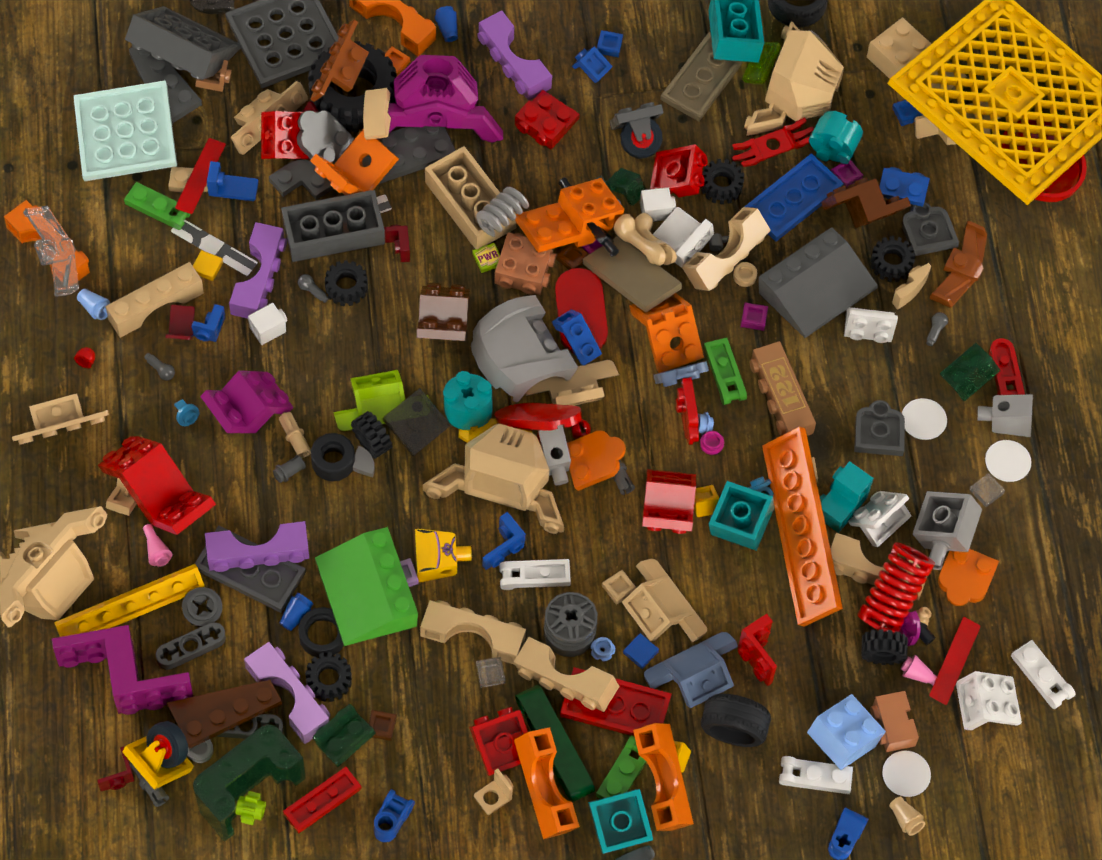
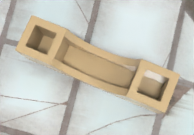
M743 207L728 221L729 239L722 252L715 256L710 253L696 252L682 266L695 289L707 291L714 289L725 275L733 271L734 266L740 260L749 255V251L765 239V236L771 230L758 208Z
M188 262L105 306L108 320L121 338L140 328L146 317L160 306L171 302L185 304L204 294L202 279L192 264Z
M836 533L830 548L836 575H846L852 577L856 582L874 585L876 579H881L878 575L879 572L885 569L872 564L865 558L861 551L859 540ZM922 590L918 593V597L916 599L918 601L920 599Z
M440 600L436 602L429 601L420 626L421 637L445 643L450 637L461 632L476 633L489 643L492 658L514 664L513 661L522 649L526 639V629L517 623H504L498 621L494 616H481L468 608L458 609Z
M528 637L513 661L521 677L529 681L531 679L537 680L542 687L548 690L554 688L569 700L575 698L590 710H595L596 708L603 712L605 711L619 688L613 675L593 666L577 675L562 674L555 670L556 656L550 646Z

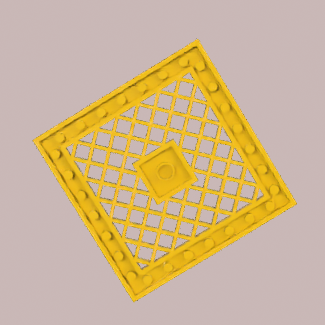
M984 0L893 75L887 83L1026 205L1030 204L1102 139V75L1014 0ZM999 26L1007 27L1008 32L1000 31ZM986 38H994V43L986 42ZM1001 39L1009 40L1010 44H1002ZM1016 41L1024 42L1025 46L1017 45ZM972 49L981 50V54L973 53ZM988 51H996V56L988 55ZM1003 52L1011 53V57H1004ZM1018 54L1026 55L1027 59H1020ZM1034 56H1041L1042 61L1034 60ZM959 60L967 61L968 66L959 65ZM974 62L982 63L983 67H976ZM990 64H998V69L990 68ZM1020 67L1028 68L1029 72H1021ZM1036 69H1043L1044 74L1036 73ZM1051 70L1059 71V76L1051 75ZM945 72H953L954 77L945 76ZM960 73L969 74V79L961 78ZM976 75L984 76L985 80H977ZM1038 82H1045L1046 87L1038 86ZM931 83L940 84V89L932 88ZM1053 83L1061 84V89L1053 88ZM947 85L955 86L956 90H947ZM1068 85L1076 86V90H1069ZM962 87H971V92L963 91ZM978 88L983 89V91L978 93ZM1048 96V100H1043V98ZM1055 97H1063V102L1055 101ZM949 98L957 99L958 104L949 103ZM1070 98L1078 99L1079 104L1071 103ZM964 100L973 101V105H965ZM1085 100H1092L1094 105H1086ZM980 102H988L989 107L980 106ZM1042 108L1050 109V114L1042 113ZM1057 110H1064L1065 115H1058ZM1072 111L1080 112L1081 117L1073 116ZM966 113L974 114L975 119L967 118ZM982 115L990 116V120H982ZM997 117H1005L1006 122H999ZM1028 120H1035L1037 125H1029ZM1044 122H1052V127L1044 126ZM1059 123L1067 124L1068 129L1060 128ZM983 128L992 129V134L984 133ZM999 130L1007 131L1008 136L1000 135ZM1015 132H1023V137H1016ZM1030 133L1038 134L1039 139L1031 138ZM1046 135L1054 136V140H1046ZM1001 143L1009 144L1010 149H1003ZM1017 145L1025 146V151L1017 150ZM1032 147H1040L1041 152H1033ZM1019 159H1027V164H1019Z

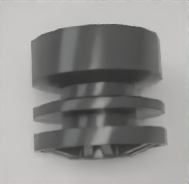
M575 592L559 594L549 602L545 610L544 638L546 644L550 646L553 652L565 657H575L584 654L591 648V644L596 637L598 616L593 602L588 597Z

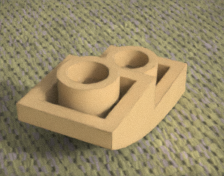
M387 88L365 91L363 123L366 140L388 137L391 117L387 112L391 93Z
M929 263L922 267H914L909 272L907 283L900 285L895 290L892 304L897 310L910 302L920 292L929 276L931 269Z

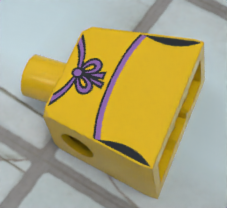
M415 529L417 577L419 582L454 576L457 574V561H472L471 546H456L455 533Z

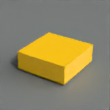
M201 250L193 267L200 277L214 281L223 264V258Z

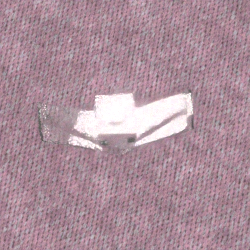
M48 206L25 208L23 214L25 217H28L42 238L34 244L42 266L52 264L54 296L72 294L79 289L75 260L76 250L72 239L68 237Z

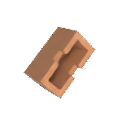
M905 691L876 696L873 706L870 707L872 717L886 731L879 741L880 745L884 744L886 752L915 747L919 739L914 719L908 720L907 712L911 709Z

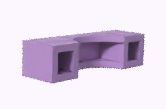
M268 642L244 658L245 668L256 682L271 680L273 685L285 688L292 694L295 699V705L289 715L290 726L303 743L306 744L330 727V713L323 704H317L314 700L315 694L308 685L303 686L299 681L300 675L293 666L288 667L284 661L286 658L283 652L278 647L274 648Z

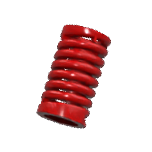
M899 542L894 543L888 555V559L891 562H885L883 564L885 570H881L878 574L881 579L878 578L874 581L876 587H872L870 589L871 595L866 596L865 601L867 604H862L857 613L861 620L877 630L883 629L884 631L892 630L893 633L899 632L904 624V618L908 616L909 609L914 605L913 601L917 599L918 593L922 590V584L927 581L926 576L930 575L935 566V562L931 558Z

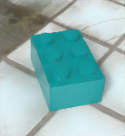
M711 0L708 12L713 58L759 63L764 46L759 0Z

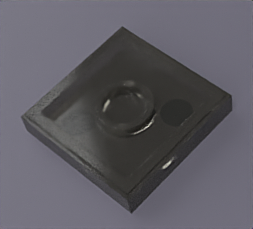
M421 388L382 418L412 456L416 455L451 426Z

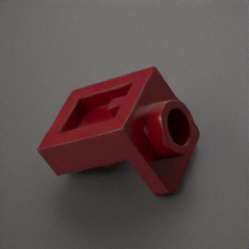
M395 224L384 227L385 243L394 242L395 254H400L401 262H410L407 225Z

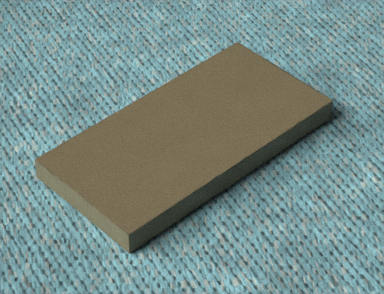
M709 32L661 94L660 100L699 122L744 61L714 59L711 32Z
M618 236L613 239L614 245L619 250L616 256H610L606 248L602 246L583 258L584 266L644 312H648L682 289L680 281L660 266L651 264L643 253Z

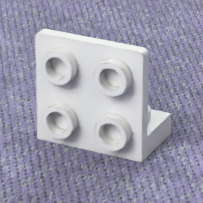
M676 207L653 235L674 249L677 255L675 263L682 268L696 252H700L714 235L713 224L707 219L699 223L681 208Z
M849 307L846 310L844 337H850L854 340H874L878 343L892 342L898 316L892 312Z
M975 671L957 681L956 687L964 729L973 730L987 722L1016 726L1022 723L1013 677Z

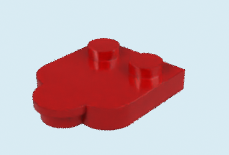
M683 378L681 387L677 388L675 406L676 412L681 413L684 435L688 445H693V442H699L698 412L692 378Z

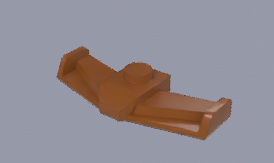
M967 221L962 250L953 248L943 269L950 274L930 295L929 299L952 308L972 284L978 281L983 271L982 263L987 240V232L983 226Z

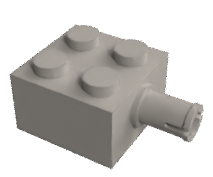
M931 491L926 493L913 536L925 549H932L929 558L935 562L934 570L942 569L947 551H969L982 512V508L971 494Z

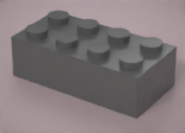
M375 190L281 208L292 262L385 244V230Z

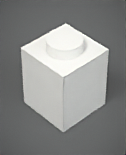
M669 188L642 190L640 197L641 212L649 214L653 222L666 220L672 213V210L676 208L675 197L670 195Z
M274 303L248 316L249 328L261 345L286 332L285 322L288 321L282 309L278 310Z

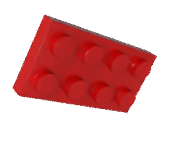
M573 667L571 675H577L586 670ZM616 679L619 688L604 712L596 708L595 710H590L575 698L573 700L564 698L560 717L634 736L633 730L654 723L664 724L672 693Z

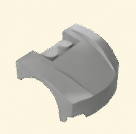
M536 295L515 298L498 305L479 320L473 330L471 349L479 369L495 389L502 388L510 396H513L514 402H519L523 395L538 382L554 376L563 377L567 381L572 378L578 369L568 349L560 351L544 324L542 318L546 312Z

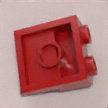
M542 90L532 102L529 100L515 115V126L520 132L527 133L533 137L541 146H546L552 150L579 120L580 114Z
M696 144L656 152L650 190L669 188L670 194L675 193L678 197L699 194V189L705 182L702 170L708 163L706 154Z
M512 706L497 711L498 717L489 719L488 715L477 718L473 720L475 725L469 727L488 776L493 775L496 769H499L501 772L521 764L514 740L528 731L521 711H513Z

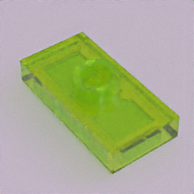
M764 42L759 63L749 62L742 77L745 83H765L782 48L778 42Z

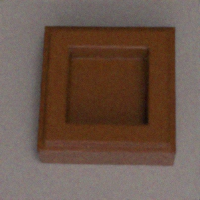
M571 243L556 255V260L568 270L580 268L583 265V258L588 256L589 253L581 247L577 248L575 243Z
M372 710L366 736L392 741L397 714Z

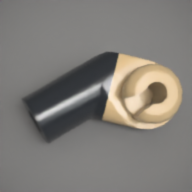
M921 607L916 611L920 620L919 638L925 645H929L936 638L927 628L931 611L927 607Z

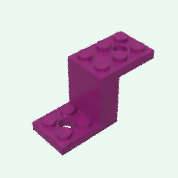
M129 625L52 638V645L59 667H75L79 663L88 661L90 663H98L107 658L112 692L118 714L131 715L142 709L158 710L167 705V702L194 697L189 672L139 681Z

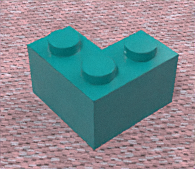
M850 461L844 468L840 466L832 477L834 481L830 486L831 491L827 495L822 494L820 496L825 524L837 533L843 529L853 517L854 512L867 500L874 479Z

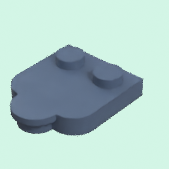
M707 361L654 374L653 376L655 384L663 383V387L678 384L677 379L692 378L693 380L700 378V373L707 372L709 369Z

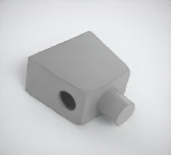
M996 395L993 397V407L978 406L977 421H992V432L1031 437L1033 395Z
M559 425L556 430H538L536 436L548 464L549 475L553 477L554 485H562L569 482L566 472L569 471L571 459L563 425Z

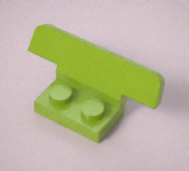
M393 370L350 378L357 408L333 413L338 429L350 431L353 429L351 422L367 411L372 412L382 424L424 417L430 412L428 395L405 399L399 371ZM414 402H420L422 404V410L420 412H414L412 410V404Z

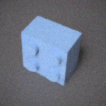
M851 694L817 716L807 733L836 766L842 770L875 748L886 731Z

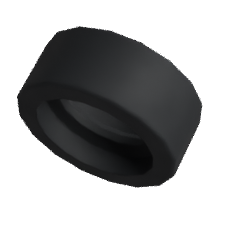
M326 607L314 608L301 619L298 628L300 644L305 652L311 656L319 658L320 653L328 656V652H332V656H334L344 647L332 609ZM323 620L335 624L338 634L333 642L327 645H318L310 641L308 629L311 624Z

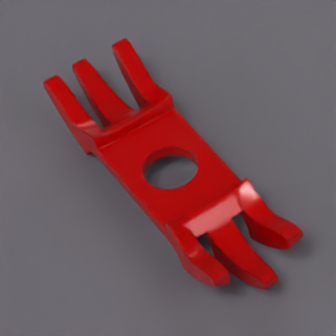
M804 117L794 124L784 126L780 130L756 139L752 138L743 143L732 144L733 150H748L733 156L732 160L743 161L741 162L742 167L757 165L763 160L789 150L799 149L809 144L810 136L803 140L801 139L812 133L814 128L812 126L792 133L806 123L807 120ZM769 139H776L780 146L776 150H771L767 147L766 142Z

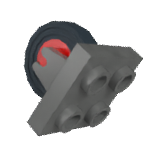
M654 102L641 105V108L632 111V107L621 109L609 121L611 131L623 128L621 144L630 156L638 159L648 158L660 149L662 132L654 120L664 113L662 104L655 106Z

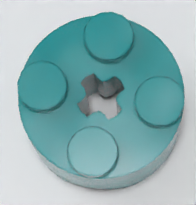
M827 111L819 118L809 138V143L817 152L816 156L820 160L828 161L830 159L842 164H848L863 135L861 126L855 120L852 123L846 119L847 115L841 112Z
M466 371L459 372L456 377L447 382L443 390L444 412L448 422L462 430H470V427L474 426L479 428L487 424L493 414L491 383L481 376L470 374Z

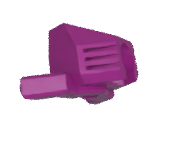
M420 55L394 79V94L397 103H389L387 113L391 117L389 133L395 127L429 126L473 129L481 139L488 142L504 139L503 130L485 107L475 106L478 101L477 82L455 56Z

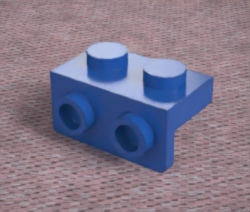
M895 167L884 168L879 187L884 198L890 199L899 196L900 199L908 197L910 204L923 207L930 178L925 177L921 173L914 172L910 174L902 172L901 169Z

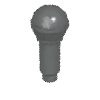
M303 274L299 277L297 283L300 289L309 291L324 303L329 300L327 294L315 284L311 275Z
M942 312L935 313L932 316V328L926 342L928 346L932 347L936 343L941 329L948 324V317Z
M150 353L145 355L144 358L147 360V363L157 370L162 380H171L175 376V369L172 365L161 362Z

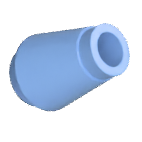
M82 289L78 293L77 300L94 319L104 320L108 317L105 306L109 305L110 301L107 298L87 289Z

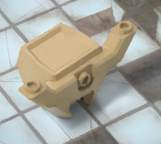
M792 21L789 26H784L781 34L784 43L774 67L765 101L770 104L769 108L754 111L753 116L748 115L744 125V129L747 130L746 136L782 129L787 116L794 121H799L804 117L808 119L821 116L831 110L832 99L835 91L838 92L844 66L822 40L811 31H800Z
M496 424L465 444V466L454 463L423 484V491L433 499L447 497L458 489L463 490L468 495L522 511H534L545 531L552 534L564 532V524L551 491L543 489L549 481V467L538 437L533 433Z
M102 506L64 513L57 522L14 530L15 538L25 540V542L19 543L20 548H14L15 553L9 554L10 559H7L3 552L0 551V615L7 627H12L22 618L24 611L41 619L59 620L91 584L94 577L87 559L73 540L79 535L95 533L98 528L105 524L107 513Z

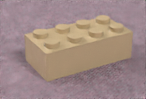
M902 17L870 42L867 58L890 79L930 46L931 43ZM945 72V76L954 77L953 72ZM960 73L961 78H967L965 74ZM931 83L932 88L940 89V84ZM947 85V90H956L955 86Z
M465 146L425 168V183L475 249L486 246L516 229V221L508 219L509 225L506 227L501 224L503 231L499 233L494 230L495 237H492L479 226L476 214L483 210V207L487 204H490L492 199H496L500 192Z

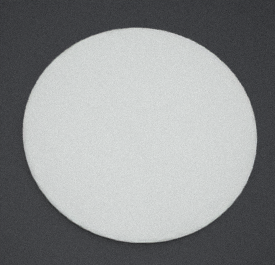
M925 398L915 399L909 402L902 411L905 418V430L915 438L922 440L933 439L942 434L946 428V413L933 400Z
M1011 440L998 441L991 445L986 453V466L989 472L999 480L1006 482L1018 481L1024 478L1030 471V454L1018 442Z
M896 752L887 758L883 766L884 782L897 795L904 797L919 795L930 783V767L926 760L915 752Z

